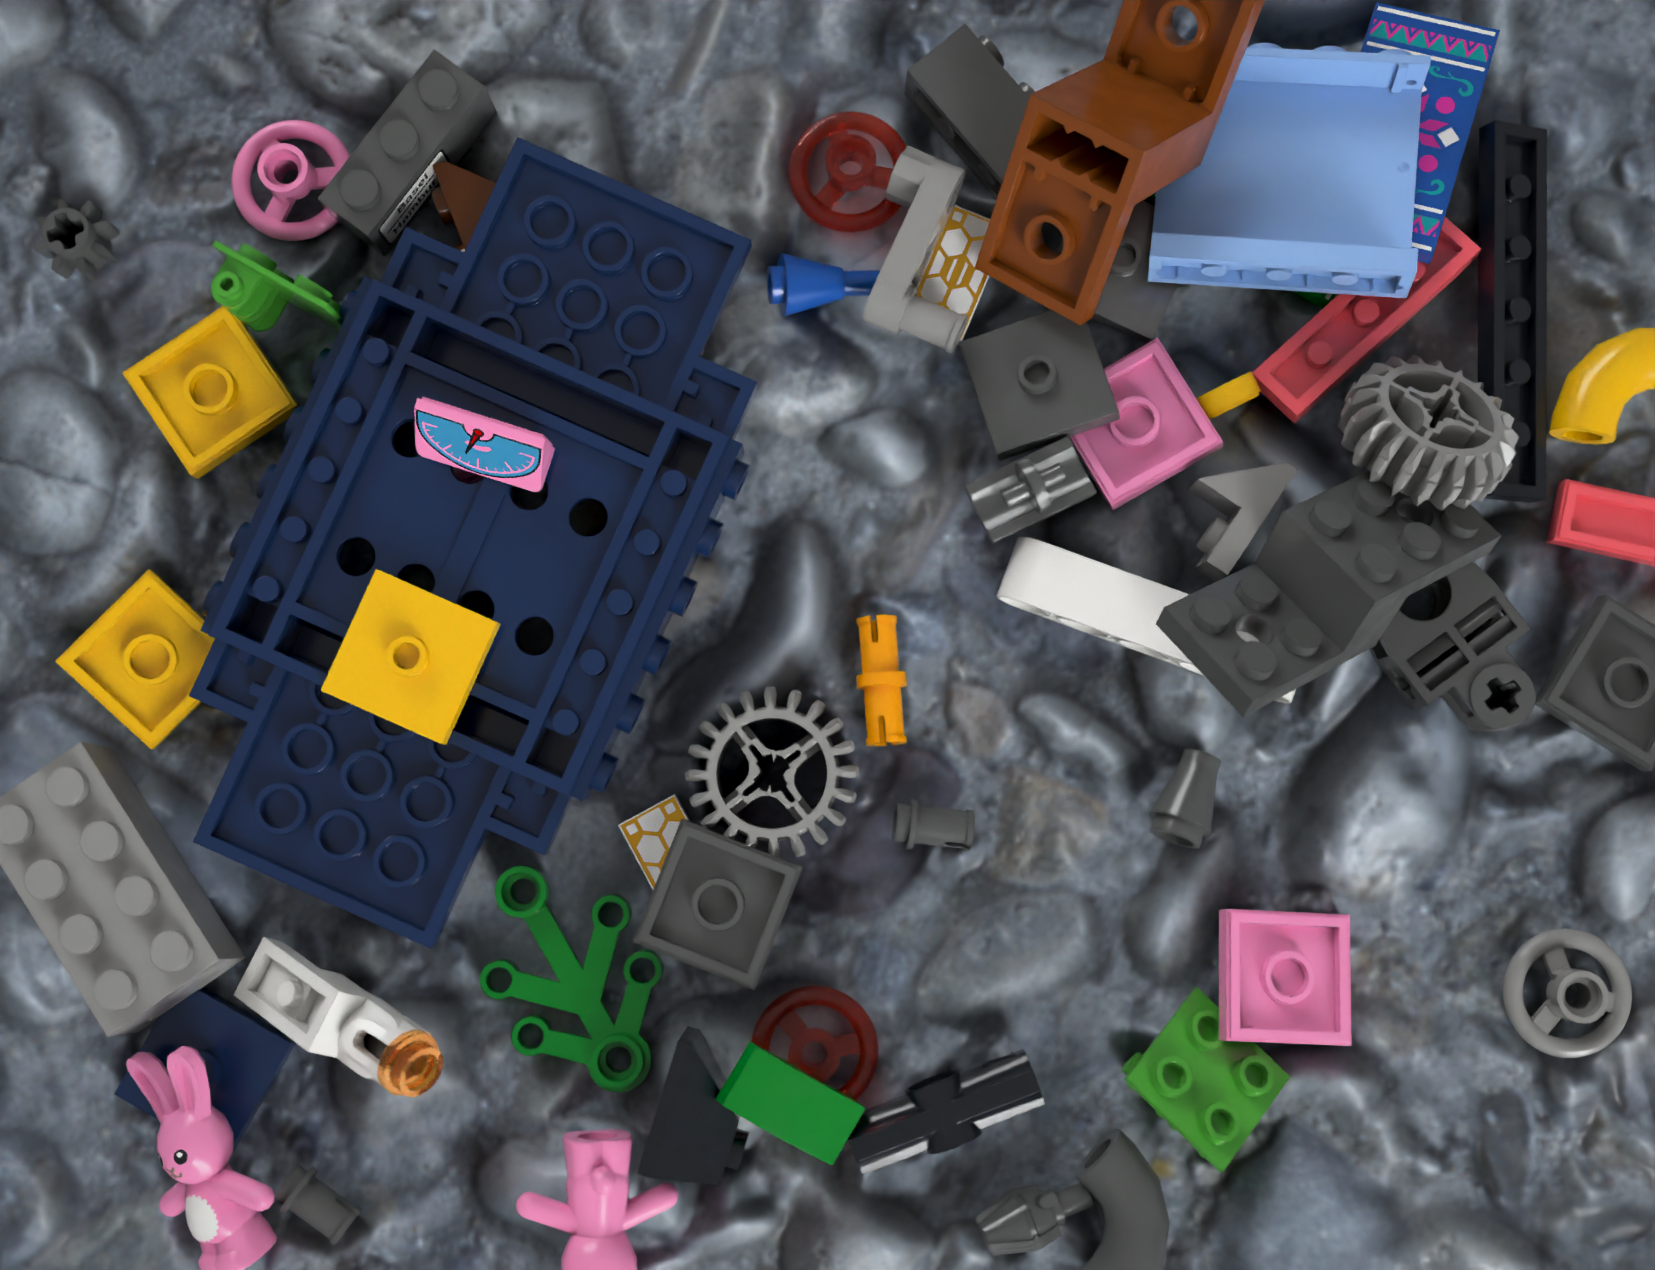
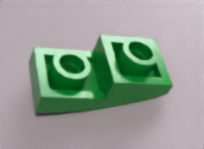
M751 1041L715 1099L722 1106L832 1166L866 1107L852 1097L808 1075L795 1064Z

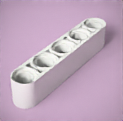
M1028 537L1017 538L996 596L999 600L1021 610L1203 675L1156 625L1165 606L1190 594ZM1236 631L1246 642H1259L1257 638L1249 633ZM1296 689L1275 701L1291 703Z

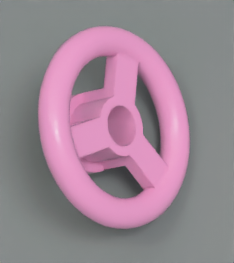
M286 120L270 124L252 135L242 146L236 157L232 170V192L236 205L242 216L252 227L269 237L283 241H303L322 235L338 223L326 208L316 216L305 221L285 222L296 200L304 198L311 190L325 189L348 160L350 154L336 135L315 123L303 120ZM303 139L313 142L327 152L334 166L314 168L299 148L292 144L280 143V141ZM258 158V176L261 182L273 194L265 213L257 205L251 191V175ZM291 170H298V176L293 182L283 184V178L286 173Z

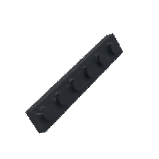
M1495 120L1479 128L1478 246L1481 248V251L1478 255V382L1484 383L1483 391L1488 396L1499 397L1502 400L1500 411L1509 413L1514 418L1511 429L1515 431L1519 438L1515 445L1516 454L1511 461L1512 467L1504 479L1498 483L1491 494H1487L1484 499L1532 503L1546 500L1547 129Z

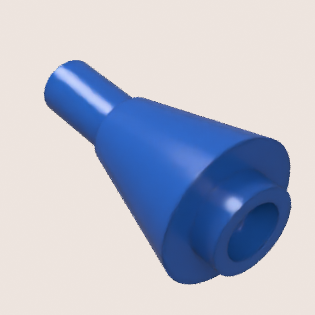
M781 253L778 259V266L768 267L769 304H779L780 313L784 317L842 300L844 296H869L880 270L844 271L841 267Z

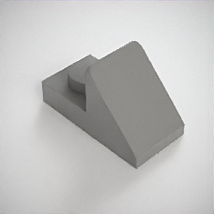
M1286 462L1197 479L1188 490L1228 516V519L1225 521L1217 516L1209 525L1196 548L1204 552V555L1194 569L1214 582L1226 577L1298 469Z

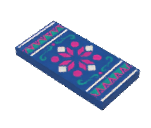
M1376 2L1361 52L1379 53L1387 49H1402L1410 52L1412 55L1431 56L1430 67L1421 95L1411 248H1418L1419 262L1430 264L1500 30Z

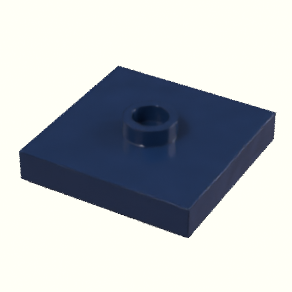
M203 987L159 1016L139 1052H151L167 1068L168 1055L180 1046L197 1049L205 1061L212 1105L227 1118L233 1131L235 1150L296 1042L276 1028ZM127 1071L114 1094L158 1119L151 1104L129 1071Z

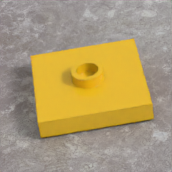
M224 306L122 372L189 474L196 479H199L287 420L294 409L300 406L247 326Z
M148 569L55 662L144 744L153 750L202 703L190 697L189 694L215 638L200 631L205 619L153 570Z
M375 569L320 691L435 742L447 744L501 624Z

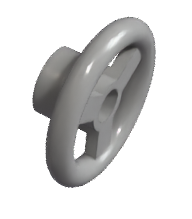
M1554 929L1529 939L1513 955L1503 980V1001L1511 1024L1528 1044L1551 1056L1578 1058L1602 1050L1620 1034L1630 1014L1632 987L1623 961L1603 940L1588 932L1577 929ZM1563 948L1578 949L1594 957L1607 973L1611 992L1608 991L1605 982L1598 975L1589 971L1570 968ZM1542 956L1551 980L1547 985V1000L1530 1018L1524 1004L1523 985L1529 968ZM1574 983L1578 988V998L1573 1004L1569 1005L1566 1001L1565 993L1567 988ZM1606 1011L1608 1012L1605 1019L1595 1030L1582 1037L1565 1039L1549 1034L1561 1018L1587 1024L1598 1020Z

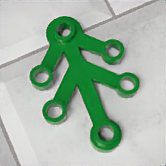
M529 865L515 866L506 870L499 877L495 886L496 902L507 915L524 918L559 981L522 972L513 961L497 959L487 964L480 974L482 991L493 999H504L511 996L578 1014L590 1037L553 1030L550 1022L545 1017L531 1014L519 1020L513 1027L511 1033L513 1046L518 1052L527 1056L545 1053L586 1064L593 1081L607 1091L620 1093L636 1088L648 1075L652 1063L650 1046L640 1034L651 989L660 981L664 966L660 956L654 951L647 949L638 950L627 958L623 967V974L628 985L616 1023H614L602 1002V997L619 933L628 926L632 918L630 903L623 896L617 894H609L596 901L591 912L594 929L584 966L582 967L547 905L550 896V885L544 873L538 868ZM522 878L532 881L536 888L535 897L529 903L520 902L514 894V886ZM606 902H615L623 910V919L616 926H609L601 919V908ZM647 958L652 961L655 966L653 979L640 981L635 978L632 972V965L636 959ZM496 967H503L511 974V985L505 991L495 989L490 982V974ZM532 1023L542 1029L543 1041L539 1046L532 1047L523 1041L521 1031L524 1025ZM614 1047L627 1049L632 1059L630 1067L624 1070L612 1067L608 1059L610 1050Z

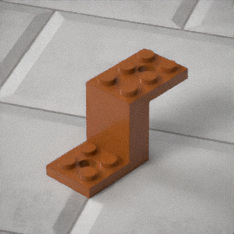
M1124 0L1104 59L1030 95L975 268L1080 326L1092 319L1134 205L1201 165L1265 0ZM1177 6H1184L1190 9L1196 17L1198 28L1196 36L1192 41L1181 38L1173 27V13ZM1044 222H1049L1060 230L1064 240L1061 253L1052 251L1045 244L1041 234Z

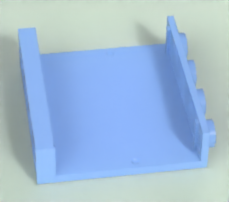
M1257 43L1247 47L1201 165L1156 192L1148 282L1407 298L1417 274L1418 248H1411L1421 95L1430 67L1431 56L1412 55L1410 52L1402 49H1387L1379 53L1347 52L1345 49L1337 46H1321L1314 50L1282 49L1280 46L1272 43Z

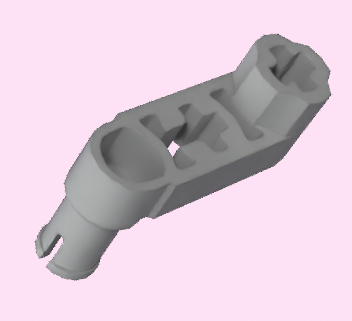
M907 145L893 168L885 198L909 210L868 297L862 320L897 336L901 331H904L941 347L946 352L952 354L963 334L968 316L963 313H956L917 296L918 289L916 287L957 202L965 180L966 170Z

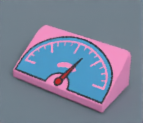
M423 396L422 399L417 398L414 407L415 447L420 456L532 492H539L543 488L555 448L552 446L553 444L545 435Z

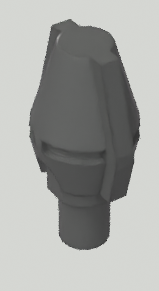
M1081 1182L1056 1193L1053 1189L1040 1190L1038 1185L1021 1187L1008 1191L976 1217V1224L992 1256L1037 1251L1061 1236L1059 1226L1066 1224V1217L1093 1207V1201L1089 1190Z

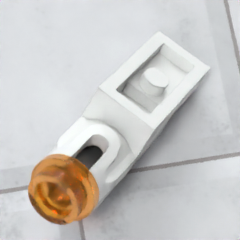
M267 937L262 938L234 993L235 997L307 1052L337 1058L360 1076L374 1080L393 1095L417 1097L427 1092L436 1083L443 1069V1056L438 1050L436 1040L428 1031L410 1018L402 1015L384 1000L362 989L343 974L318 968L282 941Z

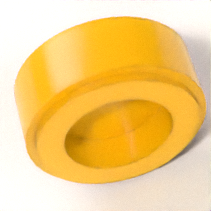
M1252 371L1196 399L1209 420L1256 398L1260 395L1261 389Z

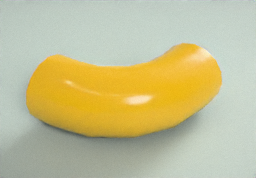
M1634 328L1597 344L1568 373L1551 416L1549 434L1552 437L1581 444H1607L1616 440L1618 422L1624 405L1634 395L1649 389H1655V328Z

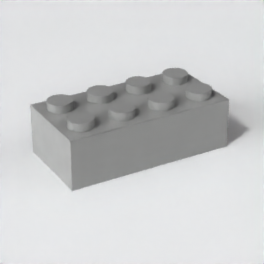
M79 742L0 797V865L107 1037L140 1032L179 1002L246 958L112 748Z

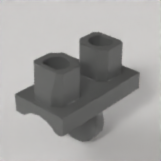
M1069 436L968 483L964 487L992 545L1097 493L1078 459Z

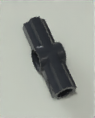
M1022 1049L1011 1052L1009 1055L992 1059L962 1073L959 1070H950L911 1085L905 1090V1095L866 1109L849 1136L848 1141L860 1171L864 1175L895 1162L898 1163L926 1150L929 1154H937L962 1146L982 1134L983 1128L1043 1106L1045 1102L1026 1052Z

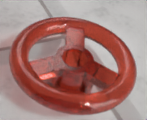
M856 111L838 112L825 116L813 123L798 139L789 163L790 186L798 205L816 223L838 232H863L885 223L900 209L901 205L884 198L872 209L861 213L846 214L831 210L847 191L859 190L864 185L887 190L893 171L892 168L876 166V153L871 143L862 136L847 134L846 130L861 131L878 139L888 150L893 162V168L900 154L905 150L906 145L896 130L876 116ZM827 137L830 143L826 153L828 182L815 196L808 182V162L815 147ZM852 161L859 164L862 169L857 174L847 175L840 170V166L845 162Z
M805 986L782 994L763 1011L755 1025L751 1042L770 1051L771 1038L779 1024L792 1039L788 1050V1061L820 1081L828 1079L835 1073L840 1063V1056L859 1053L855 1072L849 1081L838 1090L855 1100L865 1092L877 1068L879 1045L874 1025L869 1015L857 1001L847 994L830 987ZM809 1005L829 1007L841 1013L851 1023L855 1032L833 1036L823 1028H808L794 1010ZM818 1041L825 1046L827 1055L821 1062L811 1063L803 1057L802 1049L808 1042Z

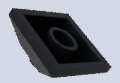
M687 1026L678 1040L637 1172L639 1175L656 1179L720 1185L725 1167L738 1171L749 1132L737 1128L740 1120L739 1115L715 1100L727 1080L700 1029Z

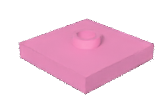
M1158 337L1104 368L1119 410L1120 419L1069 437L1075 451L1112 511L1223 448V440Z
M1243 909L1219 910V1041L1352 1046L1350 915Z

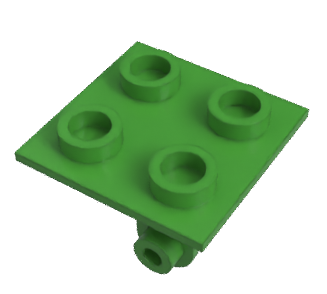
M215 240L212 246L226 259L212 281V295L220 305L224 306L248 328L257 332L270 330L276 325L290 302L340 330L342 317L338 313L341 305L331 299L333 295L326 289L299 274L293 280L276 268L277 263L245 243H242L236 252Z
M1198 987L1191 991L1143 1055L1140 1052L1135 1053L1121 1069L1126 1075L1124 1079L1126 1085L1130 1089H1134L1155 1109L1154 1111L1159 1117H1163L1174 1131H1178L1197 1150V1153L1209 1161L1220 1173L1226 1169L1291 1077L1255 1042L1219 1041V1007Z

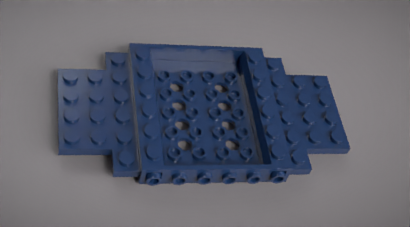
M517 137L465 252L405 227L381 281L371 280L364 276L358 291L351 290L343 300L338 313L342 317V326L331 349L324 348L318 355L311 372V382L314 383V386L304 407L301 405L296 407L287 421L284 430V440L287 441V444L277 465L271 464L260 479L257 488V498L260 499V503L250 523L245 522L239 527L232 540L229 554L234 559L224 580L217 581L205 598L202 614L206 616V619L200 631L207 633L215 638L189 696L248 723L193 840L194 843L430 949L435 947L488 830L538 853L548 854L573 797L584 801L590 799L593 790L604 793L619 760V758L610 754L620 731L630 734L640 716L645 699L636 694L646 672L657 675L672 642V640L663 637L673 613L681 617L685 614L698 584L697 581L689 578L699 554L706 558L711 556L724 527V523L715 520L725 496L736 500L750 469L749 464L742 462L745 454L743 444L734 439L757 391L758 382L702 358L752 248L751 239ZM423 396L543 434L555 448L545 479L548 485L547 499L537 509L524 510L517 507L512 499L511 490L513 485L488 477H484L479 482L473 484L462 483L455 477L453 466L424 458L420 455L411 458L400 455L394 446L395 432L402 424L415 421L414 407L417 398L422 399ZM593 499L605 506L608 514L607 524L597 535L588 537L579 535L572 528L570 521L571 512L579 502ZM358 538L366 539L375 550V563L367 573L360 576H351L343 570L340 564V552L347 542ZM424 565L430 569L435 579L433 594L459 605L460 600L466 594L472 591H482L488 594L493 601L494 615L491 620L501 625L447 744L435 742L320 691L375 569L400 578L403 571L408 567ZM533 617H540L548 621L554 632L551 647L540 655L526 654L521 650L517 642V631L520 625L525 620Z

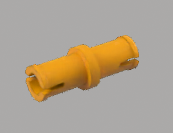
M876 615V620H871V616L857 618L862 674L856 676L857 690H862L864 693L867 732L866 746H887V743L892 745L907 743V738L904 733L901 688L907 686L906 672L899 670L896 633L897 616Z

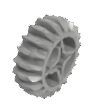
M1415 355L1407 362L1401 358L1391 356L1385 364L1373 363L1370 369L1361 375L1358 383H1353L1344 399L1346 404L1341 411V419L1337 426L1344 433L1341 445L1345 449L1354 452L1352 464L1357 467L1367 468L1371 472L1369 482L1382 481L1391 487L1392 496L1398 492L1411 497L1416 506L1425 500H1429L1441 511L1450 503L1458 508L1465 509L1472 501L1482 502L1487 494H1491L1512 467L1511 461L1516 454L1515 445L1519 436L1511 429L1514 418L1509 413L1500 411L1502 400L1499 397L1488 396L1483 391V382L1473 383L1463 377L1462 370L1455 373L1445 369L1440 360L1435 361L1432 365L1425 364L1420 357Z
M775 687L765 688L764 699L766 707L755 708L754 699L749 691L741 692L739 695L740 702L745 712L736 717L726 703H721L717 706V711L727 722L725 727L719 731L713 724L707 721H703L699 727L703 734L714 739L710 749L695 744L689 747L688 753L696 758L706 759L705 770H687L685 778L691 782L705 781L707 788L706 792L696 793L689 798L692 807H698L709 802L712 803L716 811L705 816L701 821V825L707 829L715 827L723 819L729 825L728 829L722 834L727 838L736 839L738 833H741L748 837L745 844L749 848H757L759 840L769 841L768 853L777 857L781 856L780 841L790 839L795 856H803L806 850L800 835L810 831L814 840L823 845L828 841V836L818 823L824 816L837 826H842L846 821V818L840 812L831 808L835 798L848 803L855 802V792L838 788L840 777L855 778L859 776L858 766L848 765L839 767L838 756L847 755L855 750L854 742L849 740L836 746L833 745L829 737L841 730L843 722L840 718H835L824 728L820 727L816 720L825 709V704L821 701H815L807 715L798 712L802 700L801 691H791L788 697L787 708L777 706L778 696ZM764 721H783L802 728L808 735L784 750L774 751L766 748L749 726ZM734 739L749 761V772L744 782L725 798L720 782V767L723 755L728 745ZM753 746L758 749L763 757L772 756L774 763L778 756L788 760L795 753H801L798 758L789 764L790 768L783 774L785 781L788 783L786 787L794 796V802H791L781 790L773 792L772 785L769 786L767 792L758 787L746 796V791L757 783L756 779L762 774V770L758 765L760 761L751 749ZM821 749L827 766V781L819 803L812 810L796 787L795 776L801 765ZM763 796H771L777 798L788 809L797 823L781 828H766L744 820L737 813Z

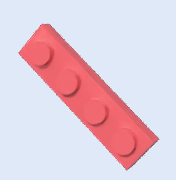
M1445 217L1430 264L1417 261V274L1407 298L1338 294L1252 372L1261 389L1260 392L1295 424L1477 259L1481 248Z

